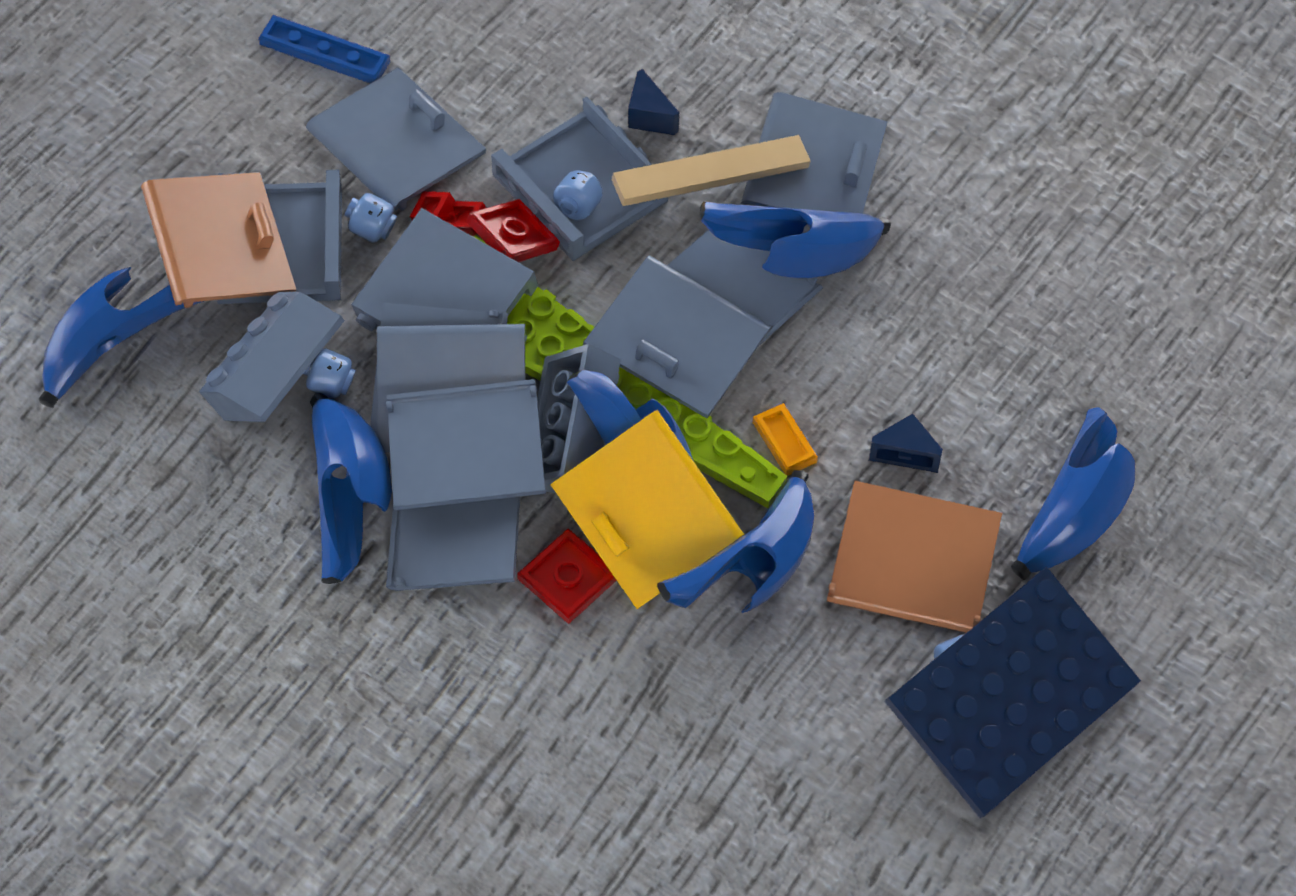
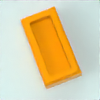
M784 403L753 416V425L784 474L789 476L794 470H802L817 463L818 456Z

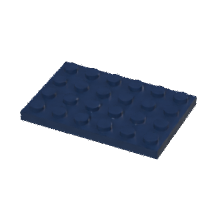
M1045 567L884 700V702L977 816L982 818L1139 684L1141 680L1052 572Z

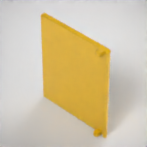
M658 410L644 417V419L550 484L636 609H639L660 594L657 583L700 566L744 535Z

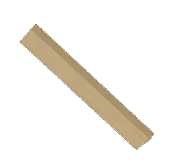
M796 135L614 172L612 182L622 206L801 170L809 168L811 160L800 136Z

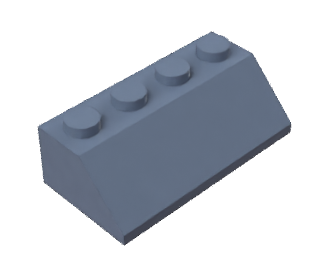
M300 291L278 292L269 299L268 307L260 317H257L248 325V332L243 338L230 347L227 351V357L222 364L208 374L207 382L200 389L199 393L224 421L265 422L345 320L339 314Z
M590 344L545 357L537 404L546 492L556 493L550 485L606 445L578 397L567 383L573 373L587 370L605 374L617 385L621 359Z

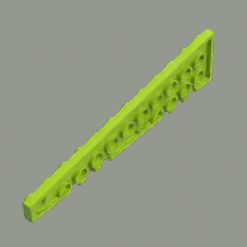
M475 234L474 238H476V239L480 240L481 242L485 243L480 237H478V236ZM537 287L532 296L524 293L507 317V324H525V334L527 336L525 343V373L541 381L545 357L583 346L585 339L595 327L588 324L573 309H567L556 301V296L547 289L543 291L539 287ZM619 367V380L616 386L622 391L635 410L652 398L658 401L669 411L681 429L694 463L701 472L769 509L787 483L786 474L751 447L744 445L733 433L724 431L712 422L711 416L708 418L703 417Z

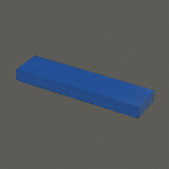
M276 15L271 17L259 36V43L264 47L367 83H372L381 78L390 63V55Z

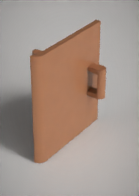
M260 172L152 179L145 181L141 185L175 305L183 303L185 308H190L194 302L269 296L275 295L278 292H294L297 290Z
M854 481L833 576L828 586L829 593L826 602L964 633L968 632L981 621L980 615L1002 513Z

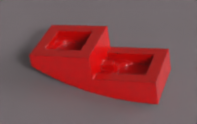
M423 191L409 217L413 220L420 209L423 208L465 233L475 236L477 233L466 222L468 216L472 212L486 209L487 207L483 202L455 201L450 192Z

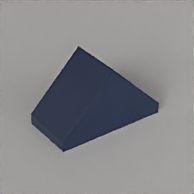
M643 69L637 71L628 107V128L668 135L679 133L680 112Z
M911 414L872 437L868 461L938 473L943 449L916 416Z

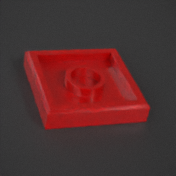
M520 199L472 212L466 221L488 246L517 262L557 251L560 244L556 236Z
M569 528L517 573V579L568 624L617 581L599 554Z

